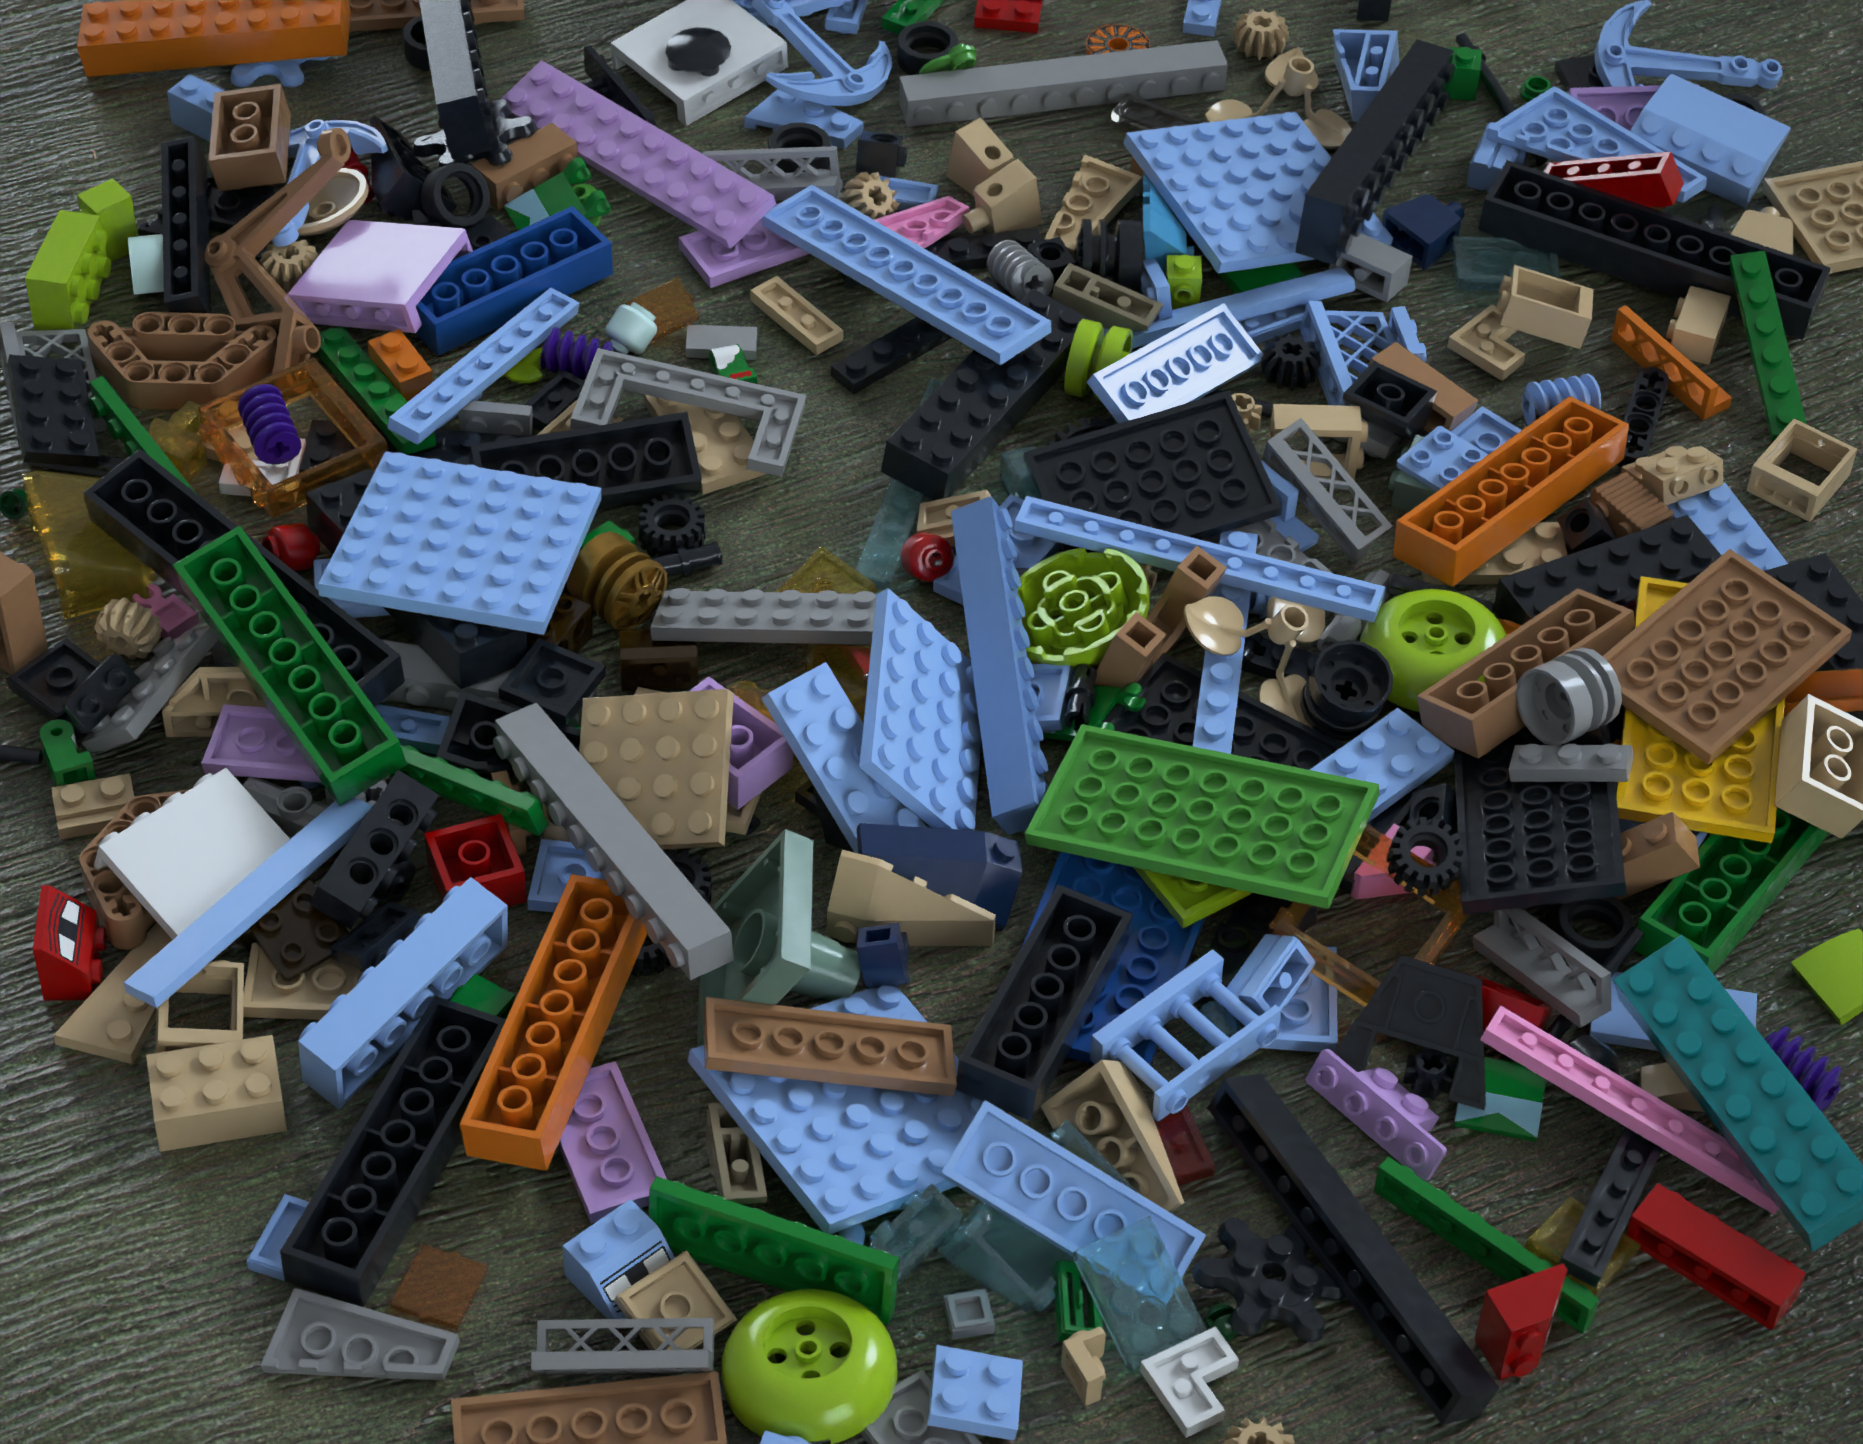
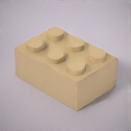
M1810 694L1785 716L1781 723L1775 806L1841 839L1863 820V721Z
M273 1035L146 1055L154 1123L160 1152L287 1131Z

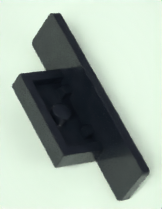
M591 45L585 46V72L593 81L585 84V86L656 126L653 113L649 109L646 110L639 102L636 93L627 88L617 72L614 73L608 66L602 54L599 55Z

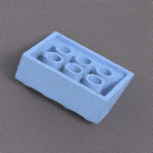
M1670 74L1645 105L1630 132L1664 152L1671 151L1675 159L1707 177L1704 190L1746 208L1789 134L1791 127L1674 74Z

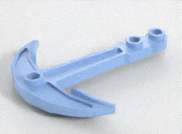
M750 0L751 6L771 26L777 28L823 77L822 79L813 80L815 75L810 71L799 73L768 72L765 81L774 87L799 99L826 106L861 104L871 100L884 89L892 68L891 54L885 42H878L877 49L870 55L866 66L853 69L794 14V10L785 0Z
M1649 0L1637 1L1618 9L1604 24L1595 48L1596 70L1604 87L1635 86L1633 75L1667 78L1670 74H1674L1683 79L1716 81L1719 84L1753 87L1757 84L1762 88L1772 89L1777 86L1783 74L1781 64L1774 59H1766L1759 63L1754 59L1744 56L1710 57L1629 45L1628 38L1635 23L1652 4Z
M320 119L311 121L303 127L290 131L288 158L296 156L288 183L321 158L317 150V142L323 130L332 128L343 129L349 137L350 145L354 152L358 155L385 153L388 151L387 144L380 132L374 127L358 121H323ZM308 203L272 239L274 246H287L297 240L299 237L298 229L303 225L310 207Z

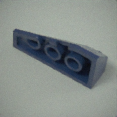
M860 823L856 827L858 854L878 858L894 865L892 872L910 881H913L915 876L927 881L926 888L943 897L954 894L995 914L996 930L1002 931L1006 927L1022 875L1018 841L985 831Z

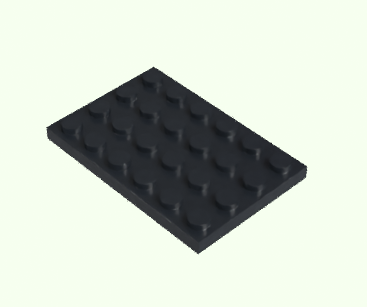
M1229 390L1024 452V462L1041 500L1199 540L1279 516L1282 512L1279 499ZM1058 542L1062 552L1079 548ZM1086 549V552H1087V553L1095 552V551H1091V550H1087V549Z

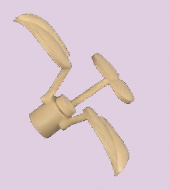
M1300 47L1278 56L1267 66L1265 79L1275 89L1258 112L1253 113L1251 108L1243 102L1228 99L1215 103L1204 116L1207 123L1263 116L1283 89L1290 96L1304 94L1305 115L1308 119H1305L1303 122L1323 148L1338 149L1352 130L1349 124L1333 111L1319 109L1315 113L1312 112L1311 92L1316 90L1319 79L1314 70L1313 63L1304 57Z
M1210 596L1185 606L1184 617L1189 632L1199 645L1213 654L1222 656L1233 655L1241 648L1240 637H1249L1264 629H1268V635L1274 643L1284 644L1285 650L1276 671L1277 679H1268L1262 683L1258 692V701L1311 727L1305 720L1300 706L1301 691L1306 680L1296 674L1284 677V670L1296 643L1311 644L1322 635L1325 628V611L1323 609L1271 597L1266 608L1268 618L1249 629H1242L1244 625L1243 614L1232 601L1226 598Z

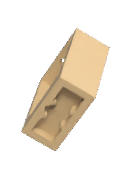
M1514 265L1510 277L1504 275L1498 291L1500 298L1496 310L1501 311L1500 325L1580 349L1592 321L1594 289Z
M1273 404L1269 439L1300 418L1304 420L1317 437H1348L1346 454L1332 455L1355 481L1356 469H1362L1364 461L1363 447H1360V443H1366L1368 436L1367 421H1361L1360 406ZM1297 432V433L1294 434L1293 436H1302V435L1300 434V432ZM1311 461L1310 471L1315 477L1330 479L1331 469L1326 463Z
M1793 419L1753 464L1746 491L1811 522L1850 476L1857 449L1799 420ZM1792 453L1831 473L1818 486L1779 467V465Z
M226 960L211 961L203 968L204 970H200L176 991L180 993L230 995V1029L168 1028V998L157 1008L155 1053L243 1039L244 963Z

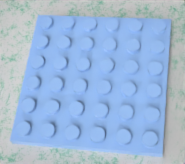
M1296 112L1126 133L1123 144L1217 273L1314 260V258L1295 253L1305 194L1328 164L1331 157ZM1374 212L1369 221L1364 220L1361 230L1362 234L1391 246L1393 237L1383 227Z
M385 452L318 583L319 596L544 635L600 504L601 488L588 486L583 483L552 480L547 477L516 474L511 471L480 468L476 465H463L445 462L440 459L409 456L399 452Z
M890 985L869 988L854 993L850 997H843L810 1008L927 1022L897 986L893 987ZM704 1045L690 1049L687 1060L738 1126L745 1132L746 1136L757 1146L761 1155L820 1229L828 1234H833L956 1187V1185L941 1177L940 1174L984 1102L955 1090L953 1096L709 1070L705 1069ZM954 1054L955 1071L957 1077L959 1058Z

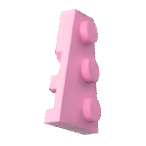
M946 196L875 219V221L925 249L962 225V215L970 212V207L950 196Z

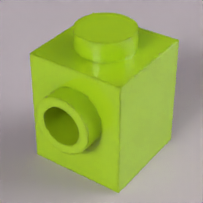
M1167 255L1165 278L1170 286L1172 309L1200 303L1202 286L1201 256Z

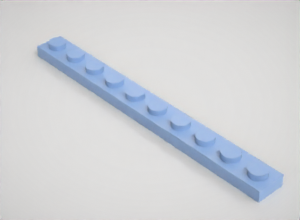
M1026 496L1015 519L1014 531L1104 553L1105 548L1117 550L1130 556L1138 563L1174 572L1196 546H1199L1227 567L1219 582L1221 584L1370 622H1375L1384 598L1385 586Z
M1232 530L1222 532L1219 545L1256 554L1258 534ZM1219 583L1212 596L1223 597L1232 601L1243 614L1244 625L1242 629H1246L1251 591ZM1240 637L1241 648L1233 655H1217L1205 649L1193 747L1231 754L1245 637Z

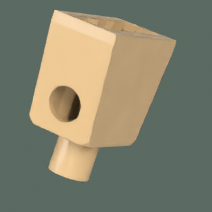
M979 118L955 131L946 176L974 196L973 191L976 186L1013 162L1014 157L989 126Z
M1016 159L975 187L973 192L976 208L962 215L963 224L971 234L981 228H984L988 233H998L1038 226L1042 224L1037 179L1019 159Z
M1764 207L1760 212L1754 210L1744 211L1731 233L1733 236L1790 255L1793 254V221L1789 218L1780 217L1779 211L1774 207Z

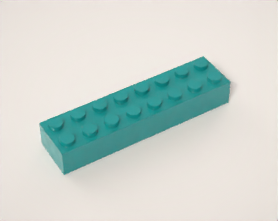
M1680 935L1613 979L1621 1003L1812 1253L1863 1220V1164L1683 935Z

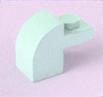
M163 234L128 237L134 295L164 292Z

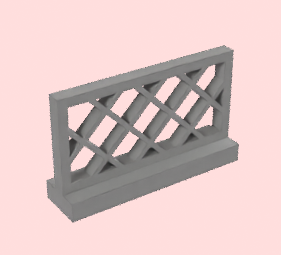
M14 322L0 323V361L18 445H20L7 369L9 354L46 357L49 353L54 352L63 358L81 360L86 387L89 392L88 398H91L90 381L96 379V374L85 329L16 331ZM63 342H79V346L73 351L61 344ZM37 343L42 348L34 352L23 344ZM102 417L93 419L95 432L106 431L107 424Z

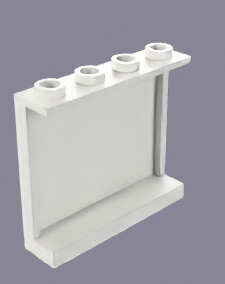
M685 0L611 42L613 68L617 70L627 64L677 104L678 120L685 126L764 82L768 72L779 73L788 68L787 42L733 0ZM695 27L711 28L720 31L728 38L731 44L730 56L719 66V72L714 76H704L700 72H688L685 70L674 71L669 68L668 58L665 53L667 43L673 35Z
M224 768L215 775H212V773L204 775L195 783L192 789L184 794L180 792L173 794L163 803L161 808L153 813H142L134 819L130 827L119 834L112 832L105 836L98 844L94 867L99 870L108 865L173 940L287 843L290 838L227 768ZM316 869L298 886L309 880L314 883L318 870Z

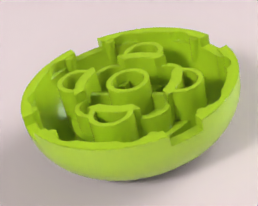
M1077 548L1050 556L1032 566L1020 576L1021 587L1017 588L1018 596L1025 609V617L1021 618L1022 626L1026 630L1030 641V647L1026 648V653L1033 664L1071 665L1073 669L1079 664H1088L1087 669L1091 666H1098L1115 634L1135 612L1147 619L1150 607V590L1140 565L1130 556L1109 548H1105L1104 553H1087L1085 548Z
M1422 589L1396 596L1380 606L1375 622L1367 621L1359 642H1364L1377 649L1390 665L1393 674L1392 691L1387 700L1403 708L1420 712L1417 695L1507 635L1496 616L1478 601L1453 591ZM1484 674L1477 681L1485 683Z
M800 1289L784 1292L761 1302L737 1323L725 1345L721 1363V1379L724 1396L730 1409L742 1424L761 1437H763L765 1431L786 1437L797 1436L807 1442L830 1439V1444H834L861 1433L866 1426L872 1425L885 1411L893 1397L892 1394L897 1384V1357L887 1329L879 1318L866 1306L853 1298L837 1292L823 1289ZM803 1333H811L810 1335H807V1336L801 1335V1334H803ZM831 1351L835 1353L839 1358L832 1356ZM785 1355L786 1360L782 1363L777 1364L778 1361L782 1358V1356Z

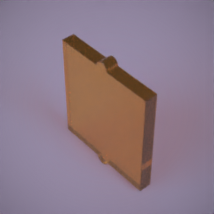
M678 277L624 304L630 306L632 302H635L656 317L654 323L657 326V333L649 344L700 319L692 304L693 297L691 293H686Z
M422 1245L391 1302V1308L419 1317L422 1323L431 1321L458 1330L488 1272V1265L460 1257L457 1251L448 1253Z

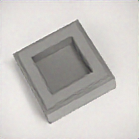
M986 1289L943 1295V1306L952 1340L995 1333V1321Z

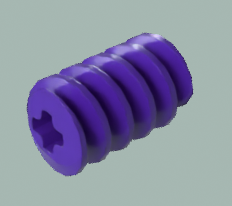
M553 328L542 349L540 358L541 368H547L548 371L553 373L564 370L582 380L585 379L596 351L600 348L599 339H592L590 345L586 346L587 337L581 334L576 343H574V333L568 330L563 339H560V328ZM607 341L602 349L613 351V344Z
M259 384L245 391L239 400L238 411L246 428V433L250 438V443L254 448L255 455L260 461L272 465L284 464L293 460L302 448L301 440L297 435V430L294 427L293 420L290 418L289 410L286 408V403L282 398L280 390L271 384Z
M1788 1026L1783 1027L1778 1032L1771 1033L1765 1038V1041L1820 1111H1824L1840 1091L1841 1084L1838 1079L1842 1068L1836 1066L1829 1072L1825 1071L1829 1058L1823 1056L1814 1062L1813 1057L1816 1053L1814 1046H1810L1801 1052L1800 1048L1804 1040L1801 1036H1797L1791 1042H1788L1787 1039L1791 1032V1028Z

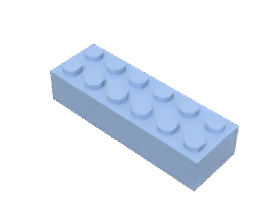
M471 877L460 887H453L444 897L443 903L432 914L426 913L420 918L414 931L404 941L400 939L390 947L386 958L375 968L370 967L364 971L357 985L347 995L342 994L338 996L329 1007L328 1013L319 1022L310 1023L302 1031L298 1041L302 1081L340 1110L403 1048L434 995L450 1000L458 986H464L474 974L479 975L508 947L507 904Z

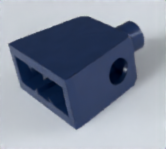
M1425 194L1385 209L1382 225L1393 237L1391 245L1413 256L1412 261L1426 270L1457 244L1461 220L1464 218L1465 212L1462 205L1457 201H1453L1445 206L1432 195Z

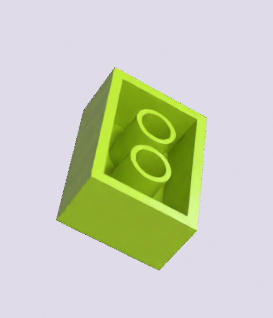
M59 210L25 277L34 331L79 329L81 324L87 322L89 308L92 302L98 299L100 285L104 278H108L111 271V259L107 257L105 249L107 233L102 230L99 215Z

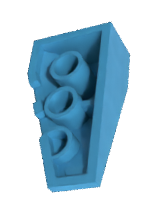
M1143 171L1146 260L1156 258L1165 276L1167 255L1194 256V246H1187L1186 231Z

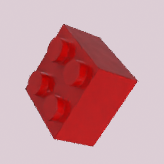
M501 813L424 833L427 865L442 903L446 894L453 887H460L470 877L507 904V907L527 902L525 871Z

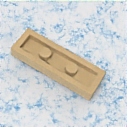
M778 276L750 290V301L816 356L843 341L844 330Z

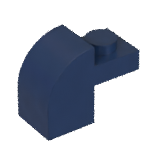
M899 923L859 928L857 952L866 988H879L883 985L893 987L909 985V942L907 932H901Z

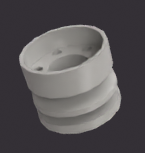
M1584 647L1571 650L1564 655L1554 658L1552 661L1525 671L1518 680L1516 688L1517 708L1523 723L1532 735L1541 742L1554 746L1566 744L1584 735L1585 732L1595 730L1602 725L1612 722L1619 714L1622 703L1621 686L1614 669L1595 650Z

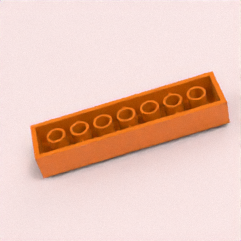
M122 0L93 2L83 5L77 49L86 77L347 55L351 10L348 0Z
M1569 396L1396 521L1393 557L1438 579L1442 583L1451 587L1455 586L1624 460L1629 424Z
M571 874L460 1122L467 1156L547 1171L647 936V930L640 919L635 920L630 915L626 902L620 895L615 896L611 892L607 881L604 879Z

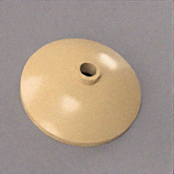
M341 168L308 202L310 207L303 225L298 229L299 236L319 235L330 232L342 226L353 217L363 206L369 191L363 174L353 169Z

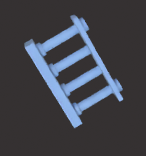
M1213 949L1095 1032L1091 1037L1090 1060L1094 1064L1101 1060L1121 1061L1154 1091L1152 1115L1157 1122L1170 1113L1175 1114L1179 1112L1191 1097L1261 1046L1265 1048L1271 1045L1280 1032L1281 1009L1274 1005L1260 1016L1254 1013L1222 984L1224 959ZM1204 996H1212L1245 1027L1228 1038L1192 1004ZM1174 1017H1181L1215 1049L1198 1060L1162 1026ZM1144 1039H1151L1185 1071L1168 1082L1131 1048Z

